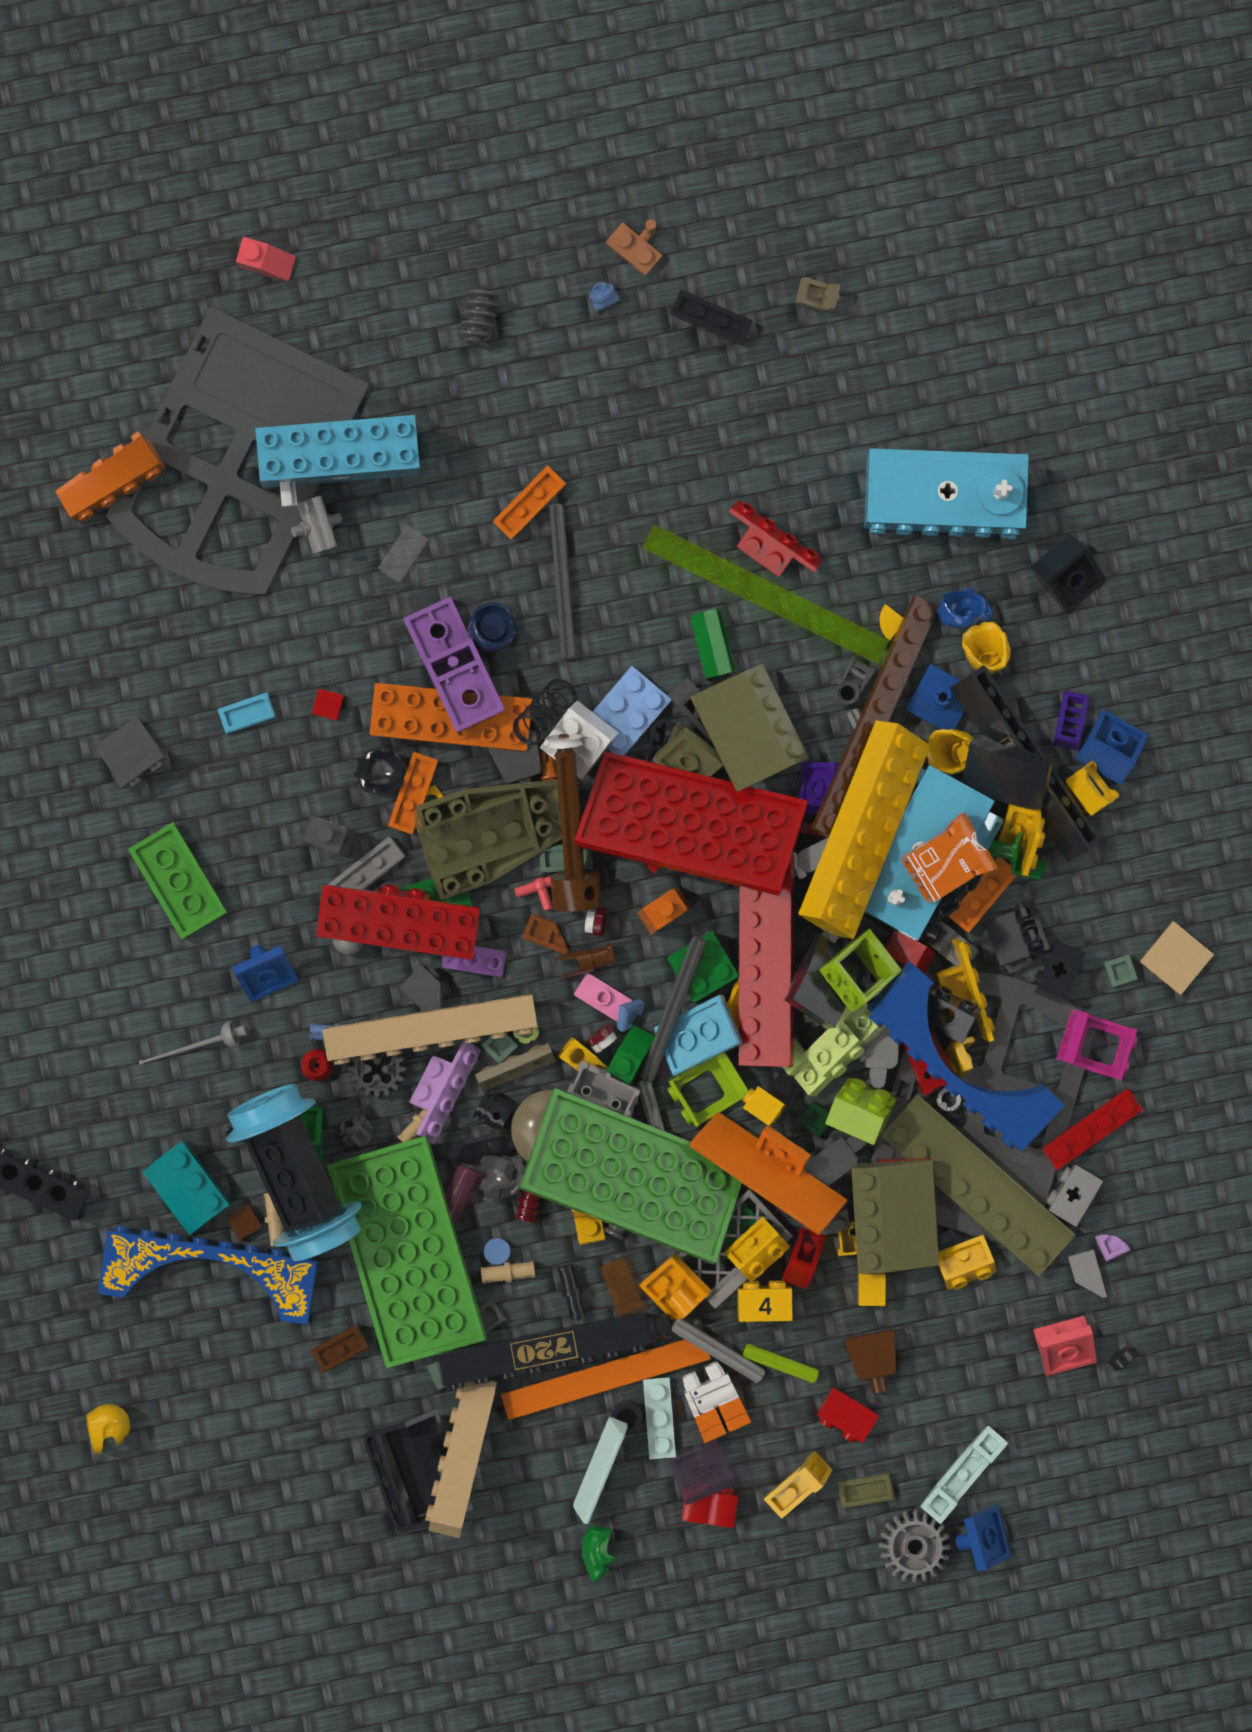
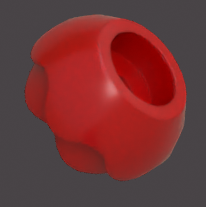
M312 1049L303 1056L301 1069L307 1079L322 1082L333 1073L334 1064L333 1060L327 1061L326 1051ZM316 1063L320 1064L319 1068L315 1067Z

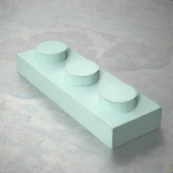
M669 1377L644 1379L649 1459L676 1457Z

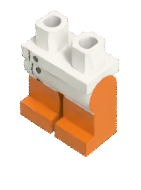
M718 1361L705 1366L710 1378L705 1382L700 1383L695 1371L682 1376L686 1389L684 1394L704 1443L726 1434V1430L716 1410L718 1407L729 1432L751 1423L728 1372H724Z

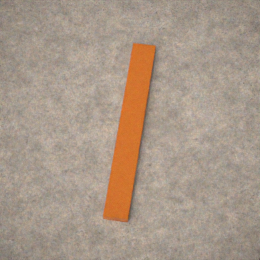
M682 1339L501 1394L508 1420L704 1362L711 1358L707 1352Z

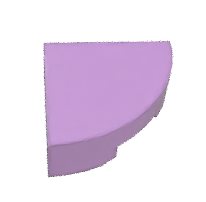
M1109 1234L1095 1236L1105 1261L1130 1251L1128 1245L1116 1236Z

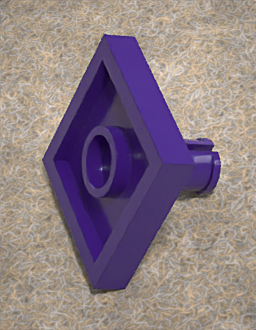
M802 762L799 799L808 801L805 816L817 815L839 763Z

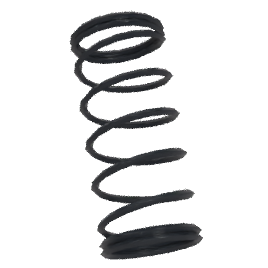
M560 678L551 680L544 687L543 691L525 708L524 712L519 714L513 722V731L520 741L527 745H537L543 740L544 736L548 735L549 731L555 727L556 723L561 720L567 710L577 701V693L572 684ZM552 685L565 687L573 697L572 704L569 705L561 693L550 690L549 687ZM550 692L560 695L565 700L566 706L560 705L553 700ZM538 699H542L543 704H538ZM544 699H548L553 705L558 707L560 713L557 714L551 711L545 704ZM532 706H536L537 711H532ZM538 706H542L550 711L554 720L546 719L539 711ZM532 713L540 715L546 721L547 727H543L540 721L532 716ZM520 718H523L524 725L528 731L540 737L538 741L527 740L522 735L518 726ZM525 718L533 720L540 728L541 734L531 731L526 724Z

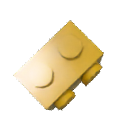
M1009 804L997 841L1014 844L1018 833H1024L1022 875L1028 876L1030 869H1035L1038 854L1035 853L1037 847L1042 848L1045 833L1042 831L1045 818H1041V810Z

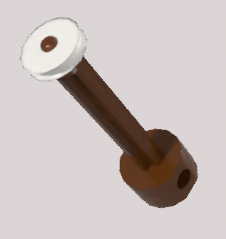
M566 733L544 738L548 741V745L545 748L557 749L554 757L556 759L565 872L553 874L550 876L553 909L574 912L600 907L602 905L600 873L594 870H585L583 847L576 846L574 842L581 818L576 768L577 754L574 752L573 747L584 745L580 741L583 735Z

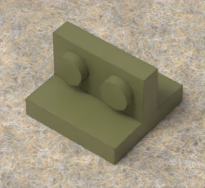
M679 722L673 728L668 743L655 754L652 760L656 764L709 777L723 766L716 749L682 722Z

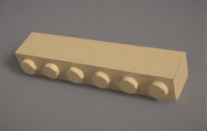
M473 1380L464 1382V1387L457 1389L455 1399H460L458 1408L453 1407L449 1423L454 1424L453 1431H447L443 1447L448 1448L447 1455H441L437 1471L442 1472L440 1481L435 1480L431 1496H435L436 1499L434 1506H428L425 1518L426 1521H430L428 1531L460 1538L497 1382L490 1381L475 1385Z

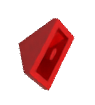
M895 929L891 931L884 944V948L895 961L904 965L910 961L923 974L926 973L936 954L927 946Z

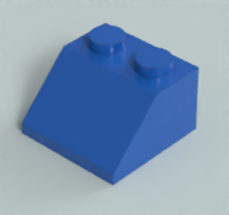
M1103 709L1075 759L1084 765L1094 760L1097 764V772L1121 785L1135 765L1148 734Z

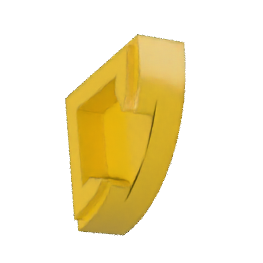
M885 604L881 610L879 622L884 637L890 641L898 631L903 617Z

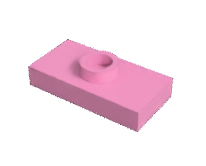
M589 973L585 975L574 993L576 997L615 1021H618L619 1006L632 1001Z

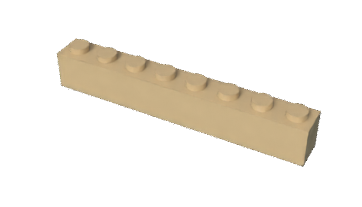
M533 994L326 1027L322 1031L327 1061L334 1060V1065L348 1063L350 1062L349 1057L360 1056L361 1060L376 1058V1053L386 1052L387 1056L402 1054V1049L412 1047L413 1052L429 1049V1044L438 1043L439 1047L455 1045L454 1040L465 1039V1043L481 1041L480 1036L491 1034V1039L507 1036L506 1032L517 1030L518 1035L532 1033L533 1027H537L538 1023Z

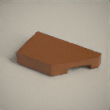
M531 914L522 938L564 955L568 954L569 951L557 924Z

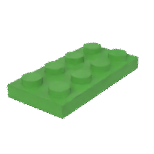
M174 822L128 849L182 940L228 913Z

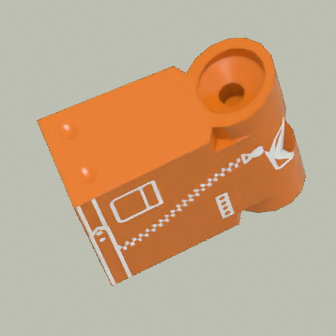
M965 811L959 814L944 831L900 857L927 903L939 900L977 875L998 869L989 851L978 843L976 830Z

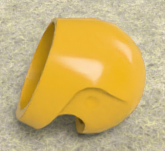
M104 1404L86 1414L87 1427L94 1455L102 1453L105 1438L113 1437L118 1446L129 1434L130 1419L125 1410L117 1405Z

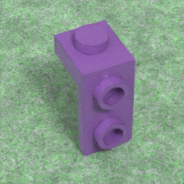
M475 946L474 957L471 960L442 955V968L502 977L506 952Z

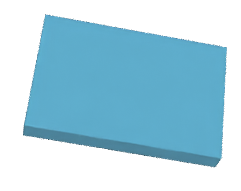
M718 995L678 1016L664 1052L673 1076H678L743 1044L724 996ZM658 1026L654 1027L655 1033L657 1032Z

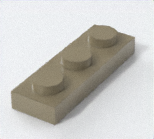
M548 1043L536 1045L529 1052L510 1056L501 1064L483 1068L475 1076L482 1091L485 1093L487 1090H492L553 1064L556 1060Z

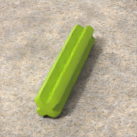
M751 1344L745 1346L743 1357L811 1383H815L818 1378V1369Z

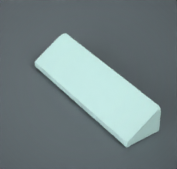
M612 1417L608 1418L573 1503L575 1511L585 1524L589 1523L628 1427L627 1423Z

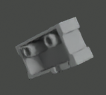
M581 1059L578 1065L579 1072L574 1082L570 1083L567 1092L629 1117L631 1113L630 1106L635 1096L638 1097L640 1089L611 1076L609 1072H606L607 1070ZM585 1087L590 1089L588 1093L583 1091ZM618 1101L619 1104L617 1106H613L612 1102Z

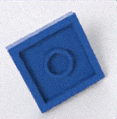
M930 664L905 711L940 730L955 729L965 710L955 698L950 687L960 680Z
M262 945L253 946L249 950L251 959L232 967L250 1002L299 981L281 945L265 952Z
M998 1505L989 1506L964 1519L967 1533L958 1535L956 1537V1544L959 1550L972 1549L977 1571L987 1570L1011 1557Z

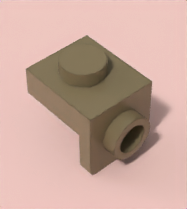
M802 277L796 303L821 312L832 311L840 299V285L826 284L808 277Z

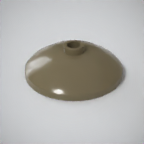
M543 1090L530 1095L518 1106L511 1124L512 1140L518 1153L527 1162L552 1090Z

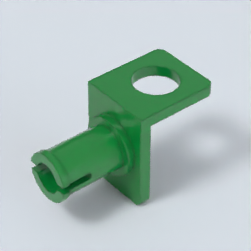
M1023 832L1018 833L1014 844L993 840L988 848L991 856L1009 859L1012 863L1011 874L1023 876ZM1037 860L1036 867L1038 870L1029 871L1028 876L1023 877L1040 880L1046 869L1047 862Z

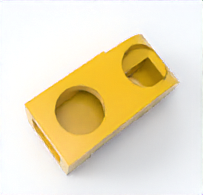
M573 1037L570 1038L558 1053L562 1060L578 1072V1065L581 1059L604 1070L608 1069V1066Z

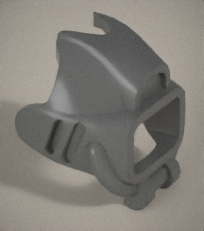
M492 1155L484 1156L481 1159V1165L487 1169V1174L480 1183L479 1188L486 1191L489 1195L487 1197L484 1196L483 1201H497L519 1193L521 1190L519 1186L526 1169V1160L523 1157L505 1158ZM517 1169L518 1178L513 1180V1173Z

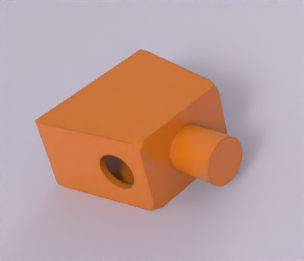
M677 886L642 908L637 914L652 935L693 907L681 888Z

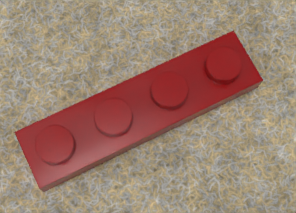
M1126 1088L1042 1146L1041 1149L1054 1169L1058 1170L1143 1111L1131 1091Z

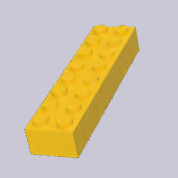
M875 721L798 913L831 935L854 939L931 746L900 724Z

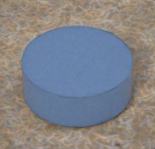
M493 1238L484 1247L485 1258L492 1264H502L510 1256V1246L502 1238Z

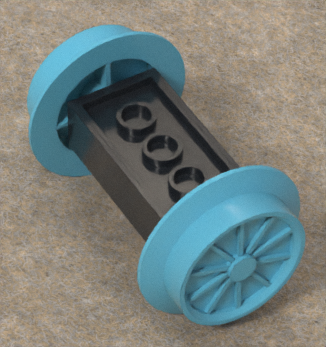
M288 1084L263 1093L231 1110L227 1116L233 1130L226 1140L229 1143L245 1141L285 1229L283 1233L274 1239L273 1244L277 1247H287L292 1260L300 1261L329 1251L357 1235L361 1228L355 1215L361 1209L362 1204L356 1201L340 1205L300 1114L315 1104V1100L313 1098H302L296 1084Z

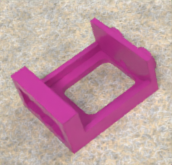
M1071 1009L1056 1060L1122 1080V1077L1127 1074L1130 1062L1128 1058L1130 1051L1134 1050L1137 1044V1029L1128 1028L1089 1015V1013ZM1090 1027L1115 1034L1120 1038L1117 1052L1111 1065H1105L1082 1057L1081 1049L1087 1030Z

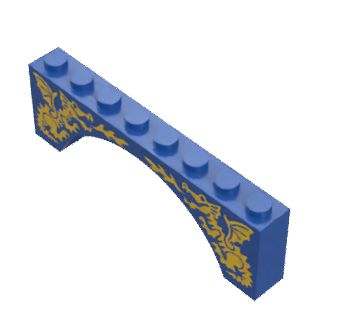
M115 1225L114 1230L110 1229L107 1231L98 1294L124 1298L128 1296L133 1287L143 1277L164 1264L191 1258L212 1259L237 1267L254 1278L273 1300L281 1321L306 1325L310 1323L319 1260H315L313 1257L293 1261L291 1256L287 1255L286 1250L271 1249V1253L261 1252V1247L254 1245H245V1249L234 1248L235 1243L219 1241V1245L208 1244L209 1239L193 1237V1241L182 1240L183 1235L167 1233V1238L156 1236L157 1231L141 1229L140 1234L130 1232L131 1228Z

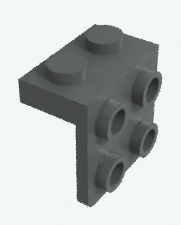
M137 718L130 720L96 745L97 752L116 777L115 780L118 785L123 789H133L143 781L141 778L149 772L154 774L164 766L163 762L167 760L164 753Z

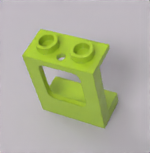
M725 1052L670 1080L671 1087L667 1089L674 1102L680 1100L685 1108L681 1113L688 1125L694 1123L696 1127L713 1117L717 1112L720 1113L739 1100L744 1099L748 1093L746 1086ZM711 1071L724 1091V1097L704 1110L695 1113L682 1095L681 1087L702 1073Z

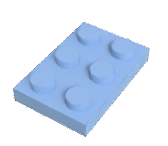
M633 666L629 668L593 710L595 715L619 732L607 749L612 753L623 756L626 755L672 701L671 698Z

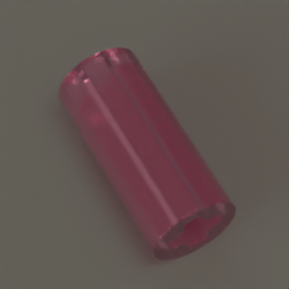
M459 1164L445 1194L452 1220L456 1222L460 1221L480 1173Z

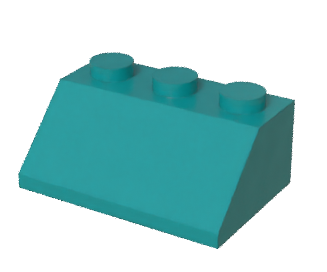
M185 1140L174 1146L143 1171V1174L189 1236L232 1204Z

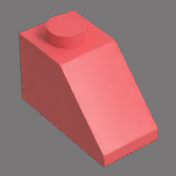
M243 237L236 263L241 269L289 282L296 256L267 243Z

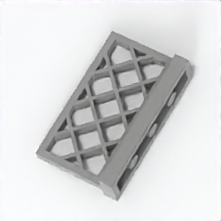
M749 1189L736 1200L733 1209L734 1211L737 1208V1215L731 1216V1218H737L736 1234H725V1237H736L737 1240L743 1235L740 1234V1219H756L757 1222L762 1217L759 1216L760 1208L766 1215L763 1217L774 1223L777 1227L775 1229L776 1232L786 1242L793 1237ZM748 1197L756 1204V1216L740 1215L741 1204ZM683 1252L678 1254L681 1259L687 1255ZM724 1252L719 1253L716 1271L701 1270V1259H698V1270H692L694 1273H698L700 1279L701 1273L716 1274V1285L706 1297L715 1309L747 1280L745 1275L736 1266L731 1271H720V1255L727 1256ZM719 1274H727L719 1281Z

